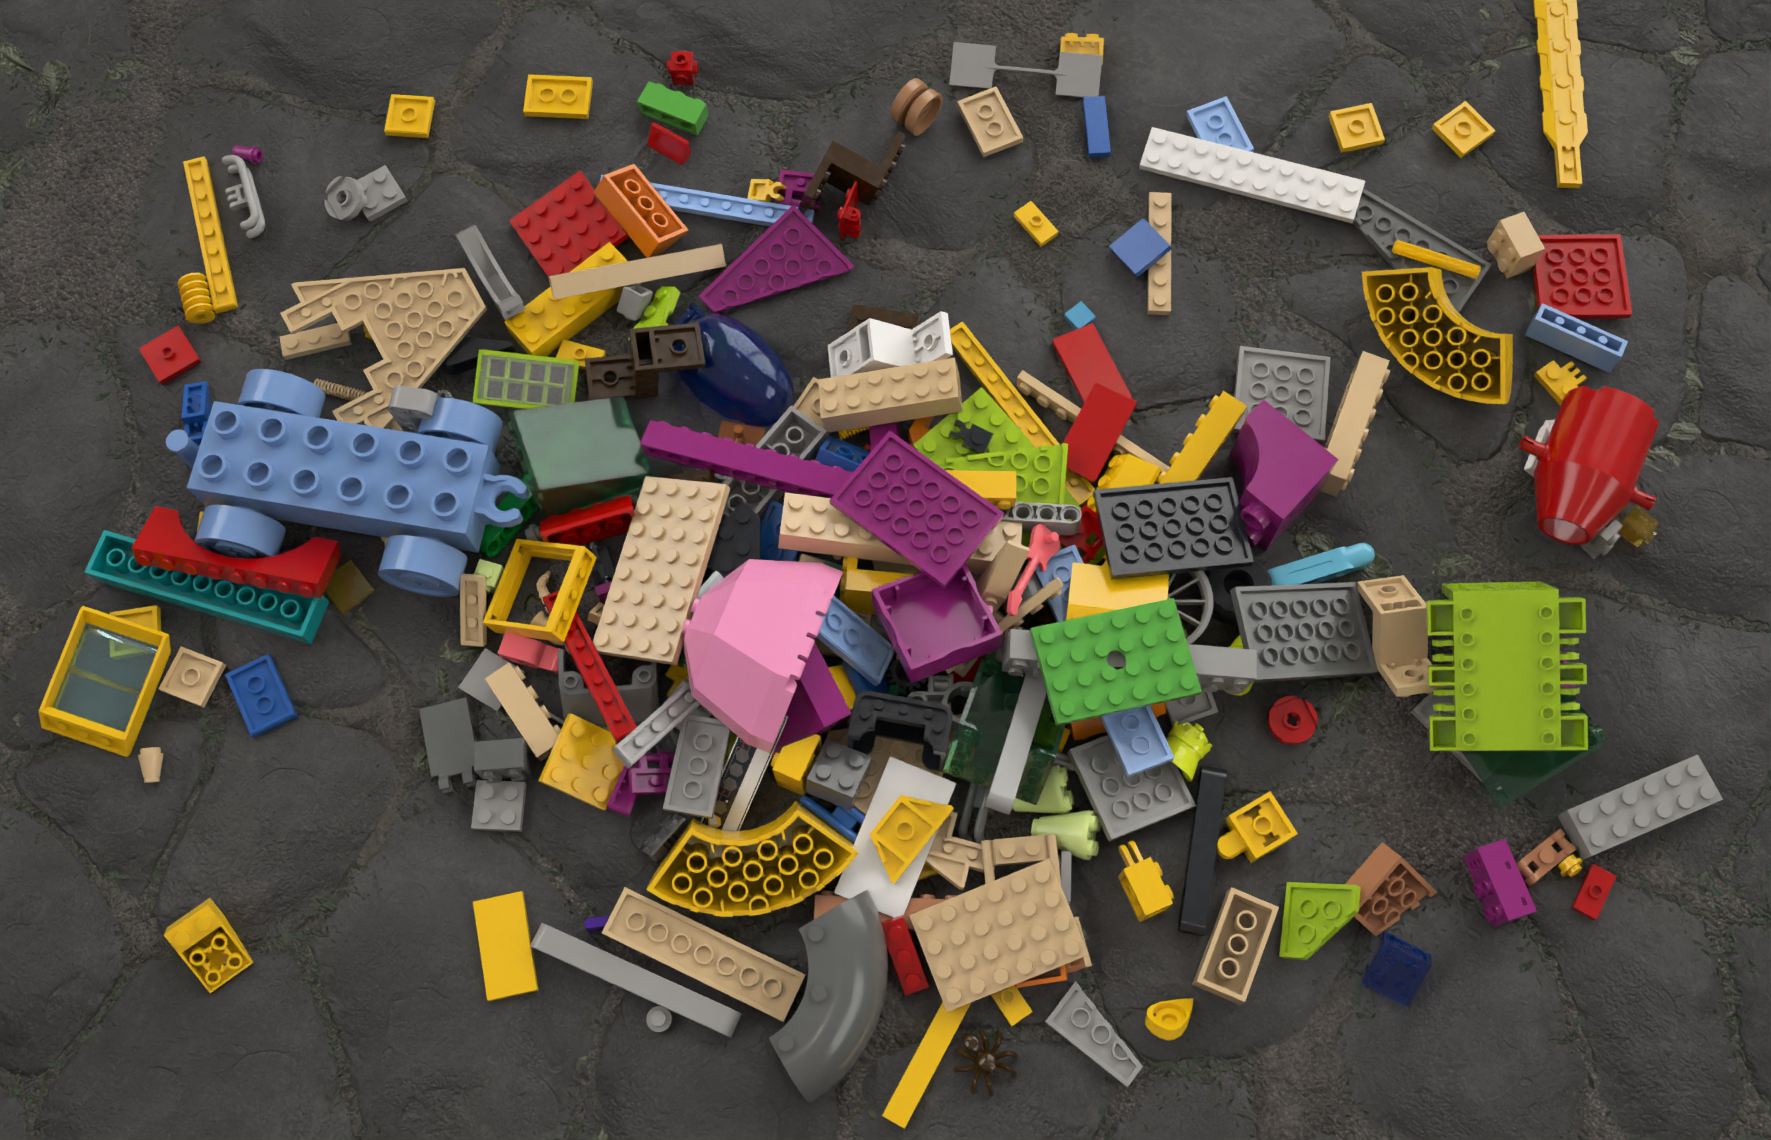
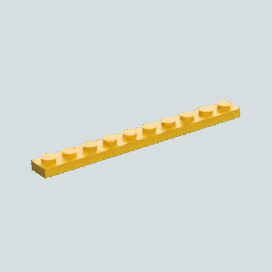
M963 321L951 328L952 348L996 404L1014 424L1021 427V431L1033 446L1038 448L1045 445H1060ZM1066 470L1065 488L1081 507L1087 503L1095 489L1088 480Z

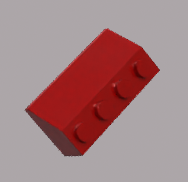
M630 495L618 496L612 501L605 503L597 502L592 504L591 507L573 509L559 516H549L545 520L540 521V533L544 542L583 546L594 541L597 542L628 533L632 517L635 516V506Z

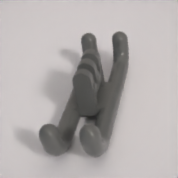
M985 752L977 759L959 822L958 834L960 839L973 842V838L968 834V826L973 808H976L979 812L974 827L975 841L981 844V841L987 840L984 837L987 816H994L995 811L985 807L1001 754L996 756L991 752ZM986 763H992L987 783L980 784Z

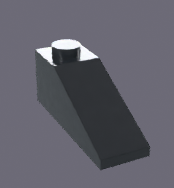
M464 336L445 360L452 375H457L477 368L479 350L517 352L512 341ZM491 359V363L500 361V360Z

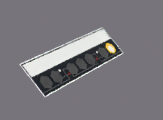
M787 716L783 719L770 753L748 745L741 738L737 737L722 772L713 819L703 817L701 823L721 830H740L787 722Z

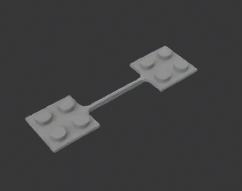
M954 42L949 85L991 89L994 72L1005 70L1054 75L1057 79L1055 95L1082 98L1097 97L1099 95L1102 55L1060 52L1059 66L1053 71L998 66L995 63L996 46Z
M485 648L458 688L498 712L502 704L485 678L509 662ZM550 713L552 719L562 725L565 721Z

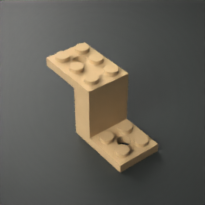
M1405 576L1357 582L1358 592L1373 611L1372 649L1377 669L1396 697H1409L1421 693L1432 694L1433 689L1445 688V686L1428 685L1427 666L1432 664L1427 658L1426 603Z

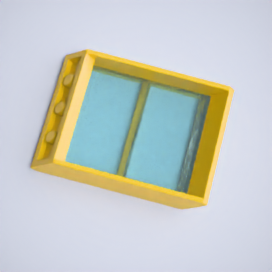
M82 606L40 706L41 728L128 757L132 752L170 656L169 634Z

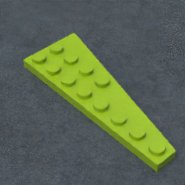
M1067 443L933 461L944 470L1016 471V502L1064 504Z

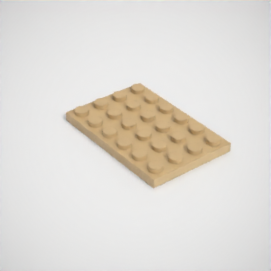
M1050 858L909 915L947 1012L1089 955Z

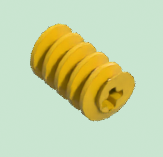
M201 273L187 274L181 277L177 283L180 289L179 293L185 318L195 324L208 323L215 318V314L212 312L214 309L213 305H211L210 293L207 289L208 284L205 282L206 276Z

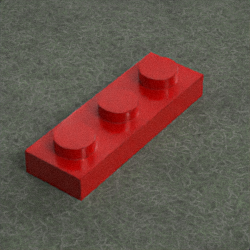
M904 914L883 921L882 926L886 944L905 995L928 988L929 983Z

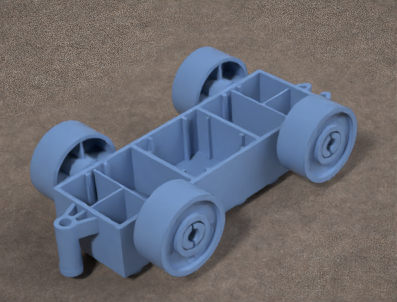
M270 369L250 370L246 375L237 405L214 401L199 447L187 435L186 431L175 430L167 436V447L192 469L187 489L206 506L194 541L201 547L219 555L242 559L266 558L279 555L286 528L274 519L386 537L388 539L378 571L379 577L398 588L428 596L453 597L459 594L460 575L464 574L468 560L467 556L459 550L478 553L485 525L513 527L523 521V517L518 509L513 508L501 511L496 508L495 500L500 494L510 492L520 499H526L529 496L526 485L518 478L499 475L501 466L495 457L503 426L501 418L482 406L453 398H437L432 418L421 419L416 434L320 418L326 396L319 387L289 373Z

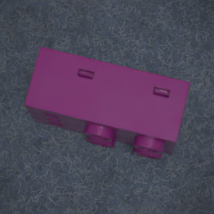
M1506 839L1479 847L1463 856L1474 881V892L1482 900L1485 907L1484 915L1487 921L1492 923L1493 928L1537 911Z

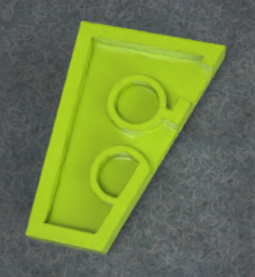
M662 286L655 293V298L644 310L643 317L634 328L667 326L666 319L673 313L680 291L676 287Z

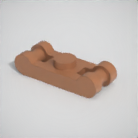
M1561 828L1516 863L1520 873L1525 877L1524 881L1528 886L1538 881L1549 870L1577 849L1573 842L1570 843L1564 837L1565 833ZM1555 842L1562 848L1558 853L1551 846ZM1531 863L1536 868V871L1533 872L1528 867V864Z

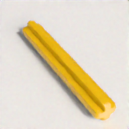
M1396 240L1392 248L1393 253L1474 279L1478 277L1481 270L1479 265L1400 240Z

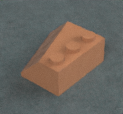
M1383 842L1345 883L1361 887L1359 912L1354 918L1375 936L1400 920V914L1408 908L1414 910L1420 905L1419 900L1426 895L1432 897L1437 893L1399 854Z

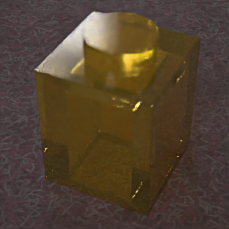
M1636 505L1620 522L1623 527L1618 533L1638 547L1644 541L1648 544L1656 536L1657 532L1654 530L1660 523Z

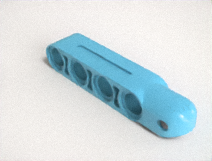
M1358 543L1348 547H1339L1267 571L1271 576L1272 585L1318 584L1368 567L1374 560L1375 552L1371 545Z

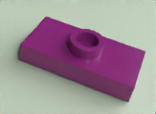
M624 765L606 809L629 818L638 795H630L628 771L636 767L631 766L627 768Z

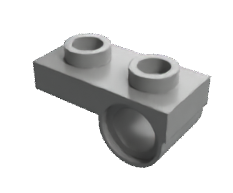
M1615 520L1607 528L1604 527L1587 544L1580 546L1593 559L1600 553L1604 556L1621 537L1618 532L1623 525Z

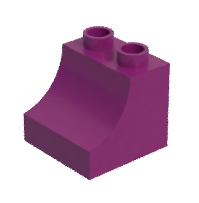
M1264 399L1245 418L1229 454L1237 465L1242 479L1243 492L1239 501L1240 515L1244 520L1250 548H1254L1257 544L1266 552L1319 494L1339 460Z
M816 643L812 647L808 660L798 657L806 665L800 679H794L797 687L785 714L788 719L770 762H772L775 753H780L784 746L815 734L823 736L829 731H833L846 724L851 716V712Z

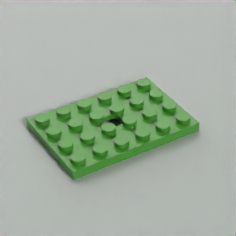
M1174 598L1030 629L1056 726L1200 695L1202 693ZM1109 653H1121L1125 658V666L1119 670L1109 666L1107 663Z

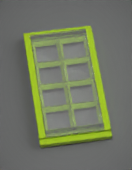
M479 350L473 403L574 415L580 362L570 359Z

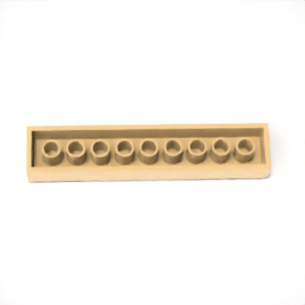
M785 492L778 548L912 565L830 505L829 500L831 498ZM1000 521L965 563L970 573L983 574L1007 540L1021 545L1022 523Z

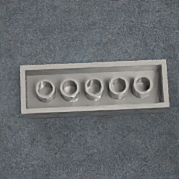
M1695 755L1573 807L1558 815V818L1570 841L1576 845V852L1579 858L1585 860L1723 800L1700 757Z

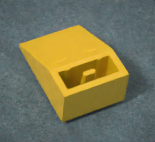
M208 898L168 926L164 933L165 938L209 993H212L253 963V960L228 920L211 898Z

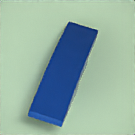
M207 381L184 385L181 418L185 424L184 431L199 447L211 412Z

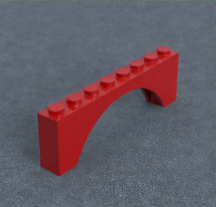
M155 506L132 546L136 563L143 566H154L169 571L175 570L190 575L206 576L212 579L232 581L236 584H247L258 588H268L283 593H294L320 599L341 557L338 541L314 537L309 542L292 551L272 557L242 559L219 555L201 547L187 535L183 529L178 510Z

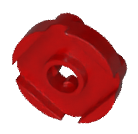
M1286 696L1277 700L1267 715L1270 732L1284 745H1298L1307 741L1313 735L1318 720L1314 707L1308 701H1303L1296 698V696ZM1287 715L1298 718L1296 726L1287 723Z

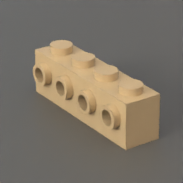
M509 662L486 677L485 680L535 756L542 761L550 755L561 729L558 725L552 726L548 720L552 717L544 705L541 707L538 705L535 699L539 696L531 685L526 687L522 681L526 677L518 666L514 668Z

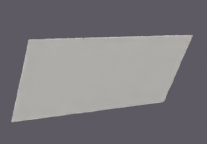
M890 757L853 845L858 849L859 853L842 872L834 893L851 899L869 890L879 912L893 918L903 915L936 833L895 885L887 874L870 833L900 795L948 805L956 783Z

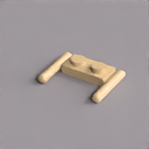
M1055 834L981 841L985 884L995 881V865L1035 863L1049 858L1061 884Z

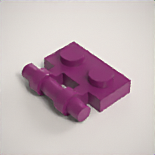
M781 170L779 182L785 185L786 189H780L778 193L785 194V198L782 201L776 200V204L798 207L801 200L793 199V195L803 196L815 173ZM820 202L815 203L813 210H820Z
M666 751L645 753L635 762L638 768L628 771L630 795L666 794L672 768H669L668 763H673L675 753H667ZM647 763H657L659 768H648Z

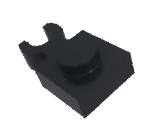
M956 420L954 425L960 428V432L950 431L949 436L955 440L963 439L962 447L977 454L985 453L993 433L973 423L970 429H968L962 421Z

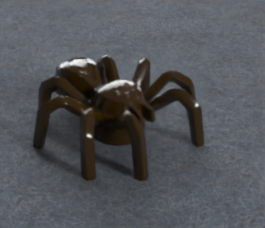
M979 1029L978 1032L982 1038L983 1051L978 1037L971 1033H964L962 1043L976 1057L960 1048H956L955 1052L975 1062V1064L967 1067L956 1066L953 1070L955 1072H969L977 1069L972 1079V1094L976 1093L977 1081L983 1073L989 1096L992 1097L994 1096V1090L989 1073L992 1077H995L993 1071L999 1073L996 1068L999 1067L1016 1077L1017 1073L1013 1068L998 1062V1060L1006 1056H1012L1017 1059L1018 1055L1013 1051H1004L995 1055L1001 1044V1034L999 1031L996 1032V1043L991 1051H989L988 1040L982 1029Z

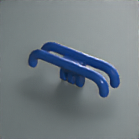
M807 796L800 798V803L816 814L850 842L855 843L858 834L854 831L858 827V823L862 825L865 819V815L854 806L852 810L838 806L831 814Z

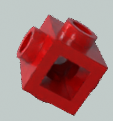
M671 52V60H667V73L671 74L673 85H694L695 74H698V61H694L693 52Z

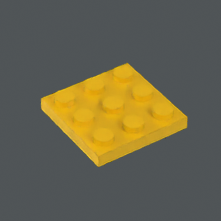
M570 713L565 719L538 781L605 811L624 768V763L612 751L616 743L609 731Z

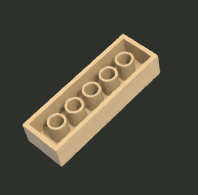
M1363 351L1353 368L1324 447L1339 460L1320 491L1336 497L1340 490L1345 491L1348 482L1351 481L1355 471L1353 469L1354 464L1358 461L1362 451L1360 447L1368 435V425L1372 422L1376 412L1374 408L1382 396V386L1386 383L1390 370L1387 369L1390 360Z
M955 358L818 380L820 417L827 433L963 411L960 377Z

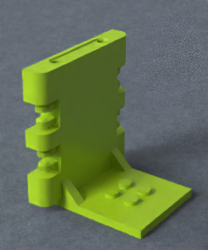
M1541 581L1443 583L1442 593L1449 600L1426 601L1427 635H1452V639L1432 640V645L1436 647L1452 646V654L1432 655L1433 661H1452V664L1428 665V685L1453 686V688L1433 689V695H1453V703L1434 704V710L1453 711V714L1428 715L1430 751L1588 750L1587 716L1581 713H1561V710L1580 709V703H1561L1560 694L1576 695L1580 693V688L1560 687V684H1587V665L1583 663H1560V660L1579 659V653H1560V644L1575 645L1579 643V638L1559 637V633H1586V599L1580 597H1559V589Z

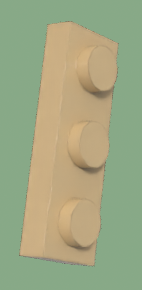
M338 323L301 331L294 335L280 336L282 355L285 360L352 345L350 332L344 333Z
M462 574L460 575L461 645L483 647L487 645V626L483 623L486 616V575Z

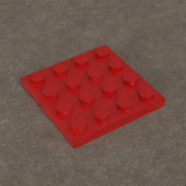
M581 170L509 220L547 276L569 273L610 242L616 247L629 238L617 220L594 194V188Z
M1621 234L1538 235L1545 247V250L1533 266L1538 309L1543 303L1577 319L1631 317L1632 309Z

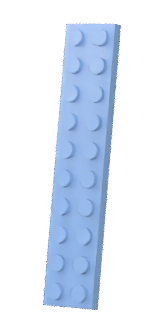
M1075 545L1061 549L1050 557L1045 571L1040 572L1038 565L1034 571L1042 588L1057 576L1064 583V586L1061 587L1063 592L1053 600L1049 597L1047 598V602L1057 622L1066 621L1073 562L1083 563ZM1151 706L1100 716L1127 777L1173 761L1174 755Z

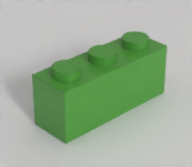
M649 81L637 101L641 114L698 136L709 116L707 104L702 100L688 97L680 91L670 90L660 83L655 84Z

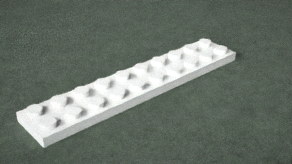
M1154 127L1151 129L1139 169L1349 223L1354 221L1365 184L1364 180Z

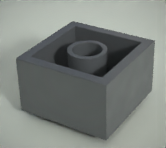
M524 738L474 742V771L483 780H486L487 783H500L505 779H511L513 782L526 781V778L533 777V751Z
M826 738L807 778L806 793L852 810L870 771L872 756Z

